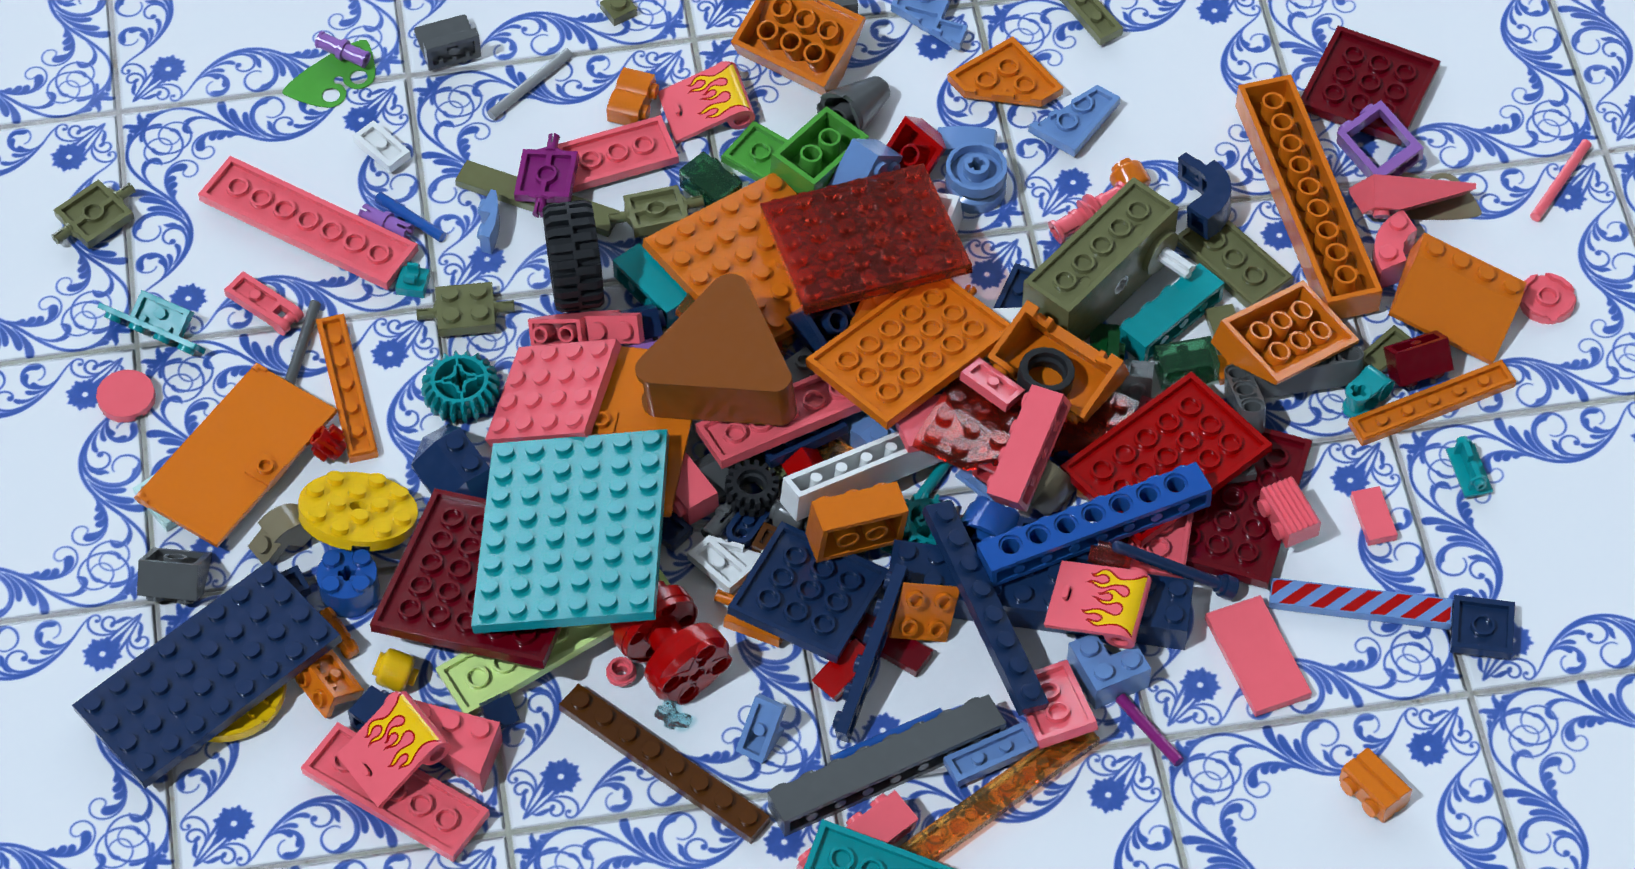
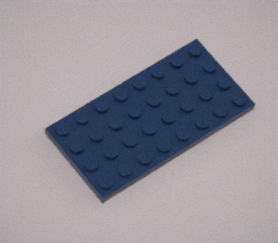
M268 560L72 704V707L143 788L146 789L341 643L342 638L333 626Z

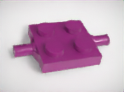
M552 133L548 135L547 147L523 149L514 198L515 201L534 202L535 206L532 214L539 218V215L540 218H543L542 208L547 203L568 202L572 198L579 154L578 151L559 149L560 136L554 133V137Z

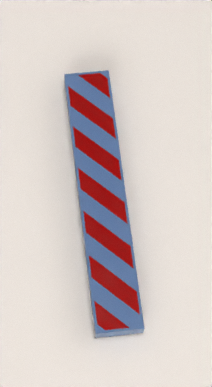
M1271 578L1268 608L1450 630L1453 599Z

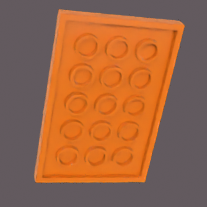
M932 266L806 358V366L888 430L959 377L961 372L979 357L981 359L986 357L1010 323Z

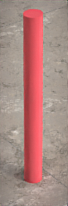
M1583 139L1530 214L1532 220L1536 222L1541 220L1591 148L1592 144L1589 140Z

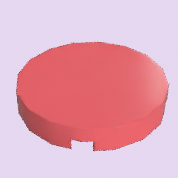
M1545 273V275L1540 276L1538 274L1531 275L1525 280L1527 283L1519 306L1528 318L1541 324H1556L1563 322L1571 316L1576 305V297L1572 284L1565 278L1553 273Z
M120 370L111 373L102 380L96 394L97 403L103 415L116 422H132L136 420V417L145 416L155 404L156 397L151 379L144 373L136 370Z

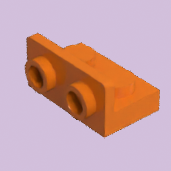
M332 649L294 677L297 684L307 694L324 718L332 716L336 705L357 700L364 691Z

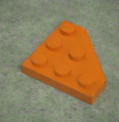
M1013 36L947 74V81L964 98L1042 107L1063 95L1064 87Z

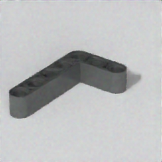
M1352 346L1278 385H1274L1230 364L1224 369V396L1227 403L1262 434L1266 429V403L1264 398L1347 386L1364 369V352L1362 349Z

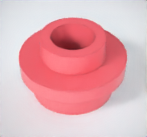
M626 657L614 658L606 668L608 681L619 687L631 684L637 675L635 664ZM620 671L626 672L624 675H617Z

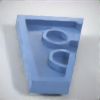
M1096 85L1072 99L1071 104L1061 110L1055 109L1048 113V117L1039 123L1035 121L1029 124L1028 132L1075 157L1119 106L1120 97Z

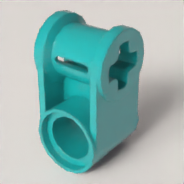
M1368 365L1346 386V399L1342 405L1343 413L1347 417L1352 418L1372 410L1378 403L1384 401L1394 388L1395 381L1374 366Z

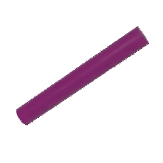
M1125 693L1119 695L1115 702L1174 766L1181 764L1184 760L1183 756Z

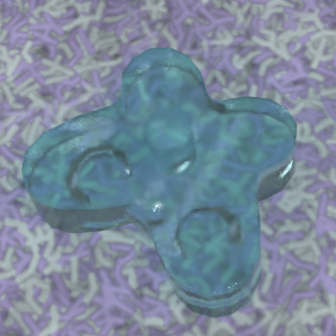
M664 701L662 706H658L654 713L657 719L664 721L665 727L673 730L676 727L688 728L693 719L689 714L679 713L674 701Z

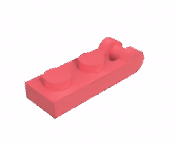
M244 271L224 289L226 297L272 326L282 336L291 330L290 326L294 322L298 323L304 317V313L298 306ZM281 311L286 314L282 318L278 316Z

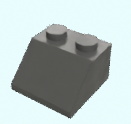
M153 547L138 560L137 596H146V600L155 602L164 601V598L176 599V603L179 604L194 603L204 594L212 553Z

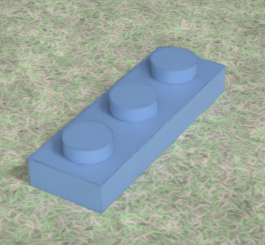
M1024 721L943 757V764L958 788L1040 751L1030 727Z

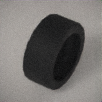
M1035 348L1026 353L1022 358L1017 373V384L1025 389V393L1029 392L1033 384L1062 393L1067 397L1073 385L1075 368L1071 359L1063 352L1055 348ZM1040 366L1049 367L1057 371L1062 376L1063 381L1056 385H1043L1036 382L1029 375V370Z

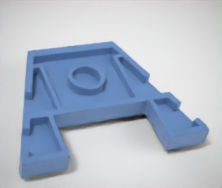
M893 0L891 3V11L956 50L961 49L968 33L967 25L944 19L951 0Z

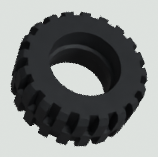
M584 199L547 204L542 208L555 309L563 313L600 308L604 304L605 299L592 203Z

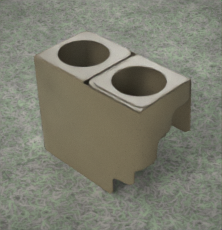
M1050 459L1030 503L1031 506L1044 516H1051L1053 512L1057 513L1077 490L1071 483L1070 476Z

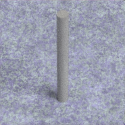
M568 48L562 50L487 111L488 116L493 120L496 119L573 56L572 52Z

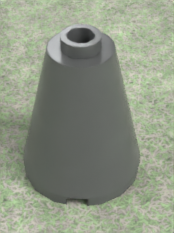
M872 76L827 91L820 97L821 100L816 108L817 114L827 106L858 129L864 131L889 99V85L881 77Z

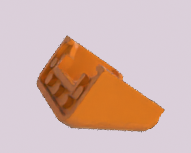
M1027 300L987 358L992 367L1005 376L1008 375L1017 381L1020 362L1024 355L1032 349L1048 347L1063 352L1071 359L1075 368L1073 385L1067 396L1072 405L1066 419L1075 425L1079 421L1086 423L1129 375L1125 362L1112 353L1108 357L1107 353L1103 350L1098 351L1057 325L1051 317L1048 316L1047 318L1042 313H1038L1040 308ZM1040 366L1029 370V375L1036 382L1043 385L1051 386L1063 381L1062 376L1049 367Z

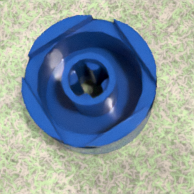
M979 496L974 502L969 504L961 521L975 550H977V543L989 536H998L1016 527L1020 514L1012 507H1005L985 496Z
M352 548V551L337 549L324 553L316 572L323 605L333 608L339 617L353 618L363 615L367 612L366 609L373 603L375 605L380 597L377 567L370 553L365 549Z

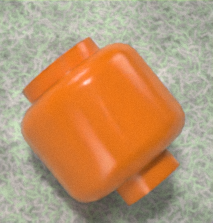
M1125 158L1111 168L1112 173L1110 174L1109 181L1113 187H1115V183L1118 181H1122L1126 185L1133 177L1148 187L1151 183L1150 176L1138 160Z

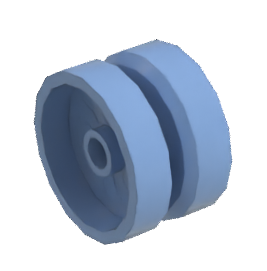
M967 142L952 150L946 160L945 194L960 196L962 211L969 214H983L994 210L1002 203L1006 195L1007 160L1003 153L995 146L984 142Z

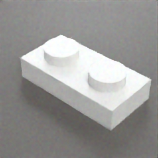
M374 120L352 135L353 142L389 173L411 158L410 151Z

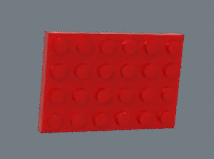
M1191 371L1060 465V468L1070 476L1071 483L1091 501L1097 496H1105L1119 491L1126 485H1135L1146 481L1153 475H1162L1173 471L1180 465H1189L1197 462L1212 488V494H1214L1271 452L1273 444ZM1180 518L1129 536V538L1141 548Z

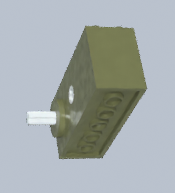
M1133 177L1024 280L1022 306L1029 300L1040 308L1038 313H1042L1047 318L1048 316L1051 317L1057 325L1085 341L1100 323H1104L1153 274L1161 270L1164 265L1184 279L1190 278L1196 266L1174 252L1178 243V234L1175 232L1179 207Z

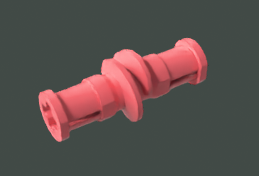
M1118 181L1115 183V187L1095 197L1091 194H1085L1082 200L1076 201L1077 209L1069 211L1067 215L1057 221H1049V229L1055 240L1060 244L1066 241L1065 238L1074 234L1125 184L1122 181Z

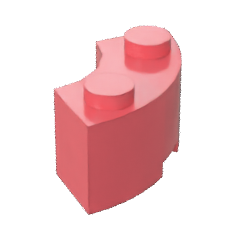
M1400 210L1390 216L1381 225L1376 235L1371 264L1382 289L1400 281L1407 260L1405 255L1410 252V249L1415 244L1417 228L1404 210Z

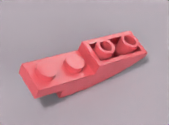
M620 310L555 314L528 319L531 346L617 339L620 344H640L645 341L642 313H621Z

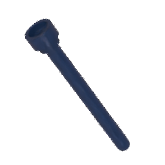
M1114 541L1112 543V550L1114 552L1209 586L1216 592L1218 597L1232 600L1238 592L1239 580L1237 577L1228 574L1214 576L1121 541Z

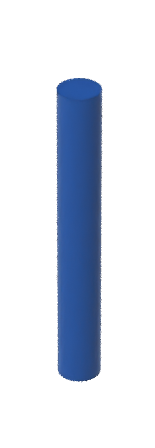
M379 192L376 195L375 201L413 224L439 242L446 238V232L383 192Z

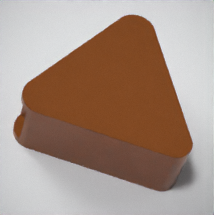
M725 274L715 279L642 355L635 366L636 376L644 387L642 395L643 408L646 413L653 417L783 426L793 421L797 414L792 374L747 281L737 274Z

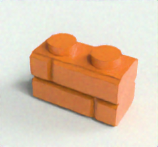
M1370 748L1364 749L1356 758L1351 759L1341 769L1339 781L1342 790L1349 796L1354 795L1362 803V808L1366 814L1372 818L1376 816L1382 823L1404 808L1410 801L1412 789Z

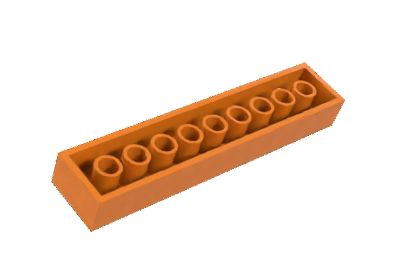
M1291 74L1238 85L1235 107L1308 285L1340 319L1379 311L1383 290Z

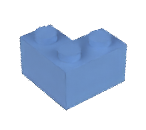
M852 138L827 188L851 204H866L875 193L874 187L878 180H891V178L897 175L900 170L899 163L903 156L878 139Z
M1096 634L1087 635L1068 644L1067 660L1094 710L1115 702L1117 697L1123 693L1129 696L1149 687L1151 667L1138 645L1110 656Z

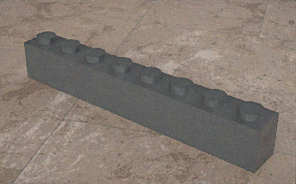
M989 694L981 698L974 697L963 706L954 710L947 709L936 718L927 722H917L909 730L900 734L888 735L882 742L873 746L861 747L854 754L846 758L834 759L827 766L819 770L807 771L792 782L776 785L771 791L767 792L768 808L784 837L822 819H826L944 766L943 757L1006 730V721Z

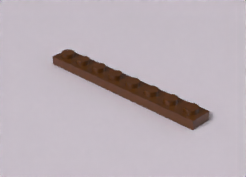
M579 683L559 703V710L750 844L770 823V816Z

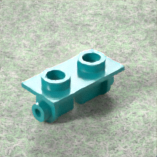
M1467 436L1457 438L1455 447L1447 448L1446 452L1464 498L1492 493V486L1475 444Z

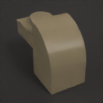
M288 503L280 505L269 511L259 520L258 524L261 526V530L248 547L262 564L269 560L274 565L288 545L304 547L312 537L299 522L298 504Z

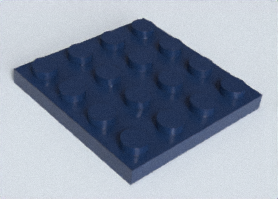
M781 521L729 604L727 614L837 664L882 588L889 569L855 554L817 563L805 531Z

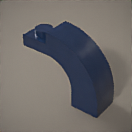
M1185 152L1178 157V179L1202 194L1198 199L1187 205V227L1208 240L1226 225L1230 217L1231 180L1227 171L1217 161L1213 160L1205 165L1201 160Z

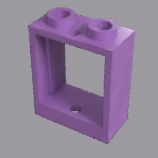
M1382 100L1374 105H1367L1353 121H1345L1338 128L1337 144L1367 178L1373 174L1400 176L1423 159L1424 147ZM1381 117L1406 145V148L1377 168L1351 137Z

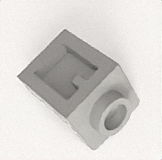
M1126 359L1125 365L1129 375L1123 382L1121 400L1140 403L1142 395L1151 397L1154 362Z

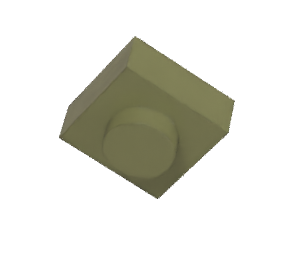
M603 0L600 2V9L614 26L637 16V7L631 0Z

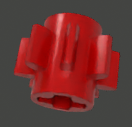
M334 424L329 429L324 426L317 428L310 438V444L313 445L311 448L313 455L323 462L328 457L332 460L338 459L347 446V443L344 441L346 436L343 435V431Z

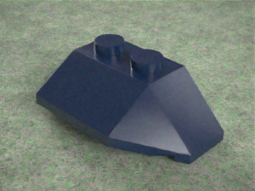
M447 424L422 438L411 467L431 495L436 488L486 499L490 467L460 427Z

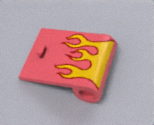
M730 61L719 62L715 66L660 90L658 93L676 144L724 122H728L729 126L733 129H743L755 120V114L735 63Z
M1062 560L1044 627L1103 635L1106 642L1112 646L1123 649L1133 648L1152 578L1146 570L1138 567L1125 569Z
M395 691L386 697L384 704L336 756L374 804L381 808L422 764L433 765L441 761L448 754L450 744L408 692Z

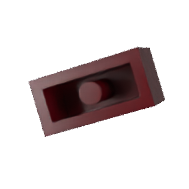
M1437 330L1383 347L1389 378L1394 380L1400 387H1412L1417 385L1418 381L1427 378L1437 379L1444 376L1445 372L1454 370L1448 337Z

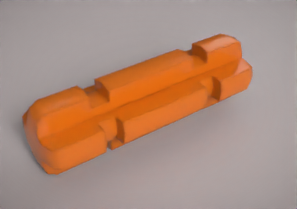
M327 607L321 610L319 613L341 635L342 642L337 647L341 649L340 651L346 659L357 656L359 654V647L355 640L351 639V635L342 621L336 617L337 614L333 608Z

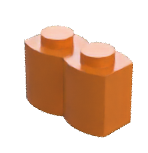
M624 67L607 104V121L627 125L648 119L651 110L650 103L652 100H656L659 93V84H656L655 74Z

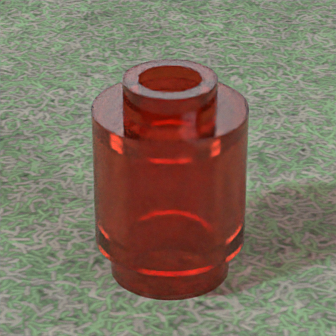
M1099 540L1097 546L1091 544L1087 562L1094 565L1130 569L1132 558L1114 552L1112 550V543Z

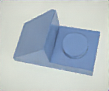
M760 693L756 695L735 751L763 764L784 732V728L780 726L787 706Z

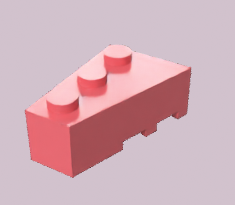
M414 700L450 744L448 754L439 763L449 768L452 774L457 777L461 776L474 784L475 788L483 793L503 742L500 722Z

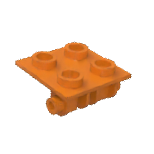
M903 582L889 637L947 642L959 596L957 586Z

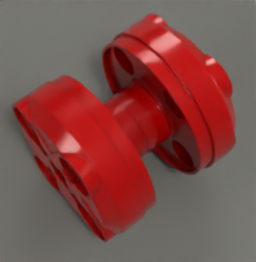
M660 580L658 582L656 620L610 623V628L614 632V643L623 655L635 663L648 662L644 676L655 695L663 701H677L679 705H684L692 701L699 692L709 686L719 674L723 673L731 665L733 659L728 653L729 643L718 629L714 628L710 623L694 624L698 609L687 591L680 585H666L664 581Z

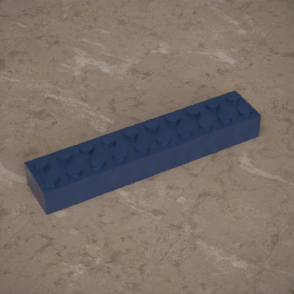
M894 539L889 571L893 572L895 564L898 563L908 567L909 579L907 583L957 586L937 545ZM1061 562L994 587L1013 627L1077 636L1090 635L1089 633L1044 627ZM1148 574L1152 578V583L1135 644L1185 650L1194 580ZM959 592L953 618L973 621ZM1098 635L1100 639H1105L1103 635Z

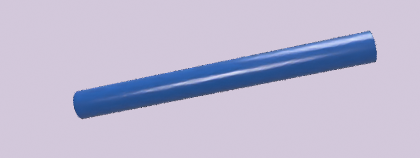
M938 708L830 755V760L846 758L854 754L861 747L873 746L882 742L888 735L900 734L909 730L917 722H927L936 718L943 710Z

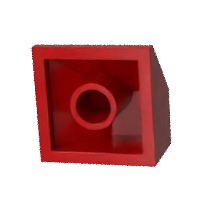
M910 116L903 118L887 143L888 147L903 156L899 163L900 170L895 178L905 187L921 189L947 149L942 135L924 119Z

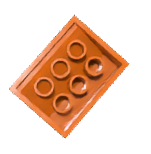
M755 0L731 40V44L737 54L823 95L827 91L836 89L842 80L866 19L830 0Z
M1424 232L1410 249L1388 315L1424 333L1437 330L1448 337L1449 345L1488 364H1492L1518 310L1527 282Z
M1304 280L1221 320L1211 340L1214 347L1229 363L1274 385L1282 383L1359 342L1356 335Z

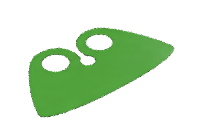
M359 40L351 43L371 53L370 61L365 68H361L345 59L340 61L335 58L334 54H330L295 77L287 84L282 93L297 101L318 107L330 108L341 104L346 97V90L341 84L334 82L335 77H342L343 82L352 89L365 88L374 81L375 63L368 41ZM355 71H364L368 78L362 84H355L350 80V76ZM331 88L338 90L340 96L336 101L328 102L322 98L325 90Z

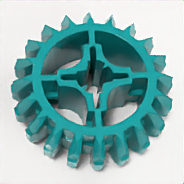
M455 350L453 356L449 357L444 353L442 361L434 359L433 366H427L426 375H423L421 392L422 396H424V403L427 408L431 409L433 416L439 414L442 421L450 417L453 424L457 419H462L466 424L468 418L473 417L477 421L479 413L487 415L488 407H495L496 399L499 398L500 380L497 376V370L494 366H491L488 358L481 359L479 353L471 356L468 350L464 355H459ZM459 382L462 383V391L459 390Z

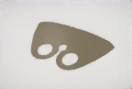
M1408 172L1400 175L1402 177L1420 178L1418 175ZM1447 173L1435 174L1430 178L1435 180L1445 178L1450 181L1461 182L1455 176ZM1470 192L1463 196L1405 211L1412 220H1458L1473 218L1482 214L1477 201Z

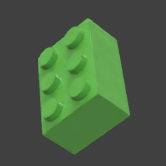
M826 106L772 153L770 174L775 173L782 178L800 197L813 205L830 190L827 186L852 138L869 139V136Z

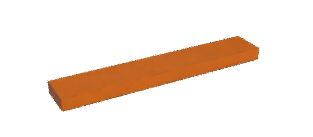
M344 313L316 319L343 435L346 436L344 441L347 443L346 450L349 462L354 463L377 458L378 451Z
M1499 360L1352 417L1348 421V426L1361 446H1365L1514 388L1516 380L1503 360Z

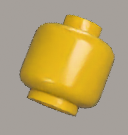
M389 648L385 653L380 652L372 675L376 676L375 681L379 686L400 692L404 691L407 685L413 687L419 669L414 668V656L394 648Z

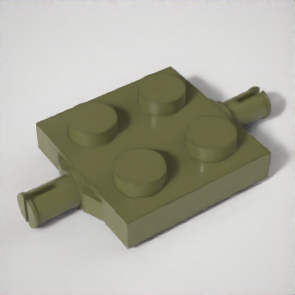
M98 179L53 210L55 217L64 227L51 234L52 239L56 244H60L69 236H73L79 239L88 249L92 248L134 219L133 212L124 204L123 200L135 193V188L131 183H127L119 190L114 191L107 188Z
M678 185L624 195V211L608 213L610 225L627 222L632 227L635 238L650 236L687 217L688 209L704 207V200L702 195L685 198L680 193Z
M492 282L435 287L436 300L433 307L416 308L417 321L435 319L439 337L496 332L495 321L498 313L515 312L514 300L496 301L493 295Z

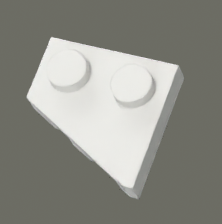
M708 535L687 553L688 560L730 594L742 585L761 555L759 552L745 549L744 544L726 542L722 538Z

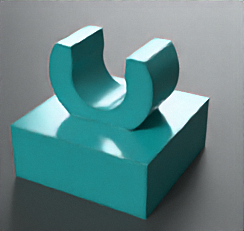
M407 262V266L404 265L400 270L395 287L396 295L424 298L430 279V269L420 268L419 263Z

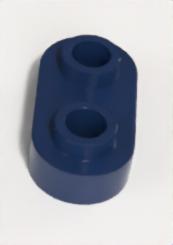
M765 509L764 515L749 517V512H745L744 516L739 515L738 510L726 527L727 541L744 544L745 549L751 547L762 524L770 522V512Z

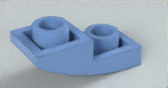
M974 126L938 127L937 130L942 135L947 148L942 156L949 155L957 146L967 142H984L996 147L997 131L995 129Z
M493 189L490 190L486 199L483 198L480 201L478 207L481 224L478 228L477 238L480 239L481 252L492 254L500 229L498 198L496 190Z

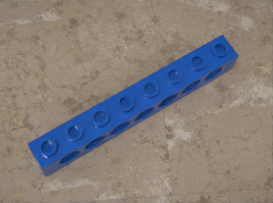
M1197 462L1189 465H1180L1173 471L1162 475H1153L1146 481L1135 485H1126L1119 491L1105 496H1097L1089 502L1078 506H1070L1064 511L1051 516H1043L1025 526H1016L998 536H989L977 543V554L993 587L1062 562V560L1065 561L1114 541L1211 506L1212 488Z

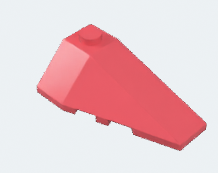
M1373 174L1351 186L1349 194L1362 214L1373 215L1374 219H1387L1390 215L1400 210L1408 211L1463 196L1475 190L1476 183Z

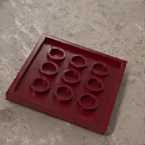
M1338 25L1301 99L1307 113L1341 125L1347 120L1353 121L1367 105H1374L1382 100L1409 131L1440 68L1441 61ZM1381 117L1361 130V132L1400 146L1403 143Z

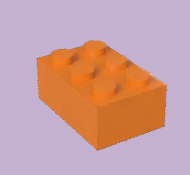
M897 481L891 483L882 482L861 490L851 489L844 494L832 497L822 496L815 501H811L805 534L818 563L893 545L894 539L902 540L909 510Z

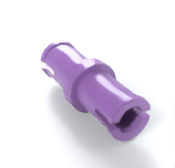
M324 31L319 32L316 37L315 47L334 54L335 58L340 61L345 59L361 68H365L370 61L371 53L369 51L352 45L345 38L340 40Z
M369 204L362 206L367 211L359 210L358 216L410 240V236H407L406 233L411 236L414 233L415 227L413 224L396 218L390 211L383 212Z

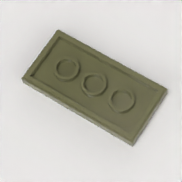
M1229 220L1217 234L1208 240L1190 228H1186L1178 234L1177 247L1196 264H1202L1225 283L1224 289L1246 308L1284 290L1293 283L1294 277Z

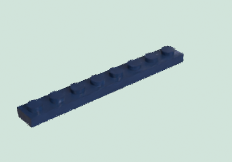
M952 500L926 505L922 511L925 521L1018 715L1021 716L1046 709L1049 701Z

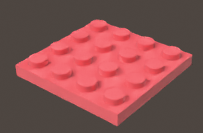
M617 339L519 347L485 441L492 447L493 443L588 437L591 435L622 345Z

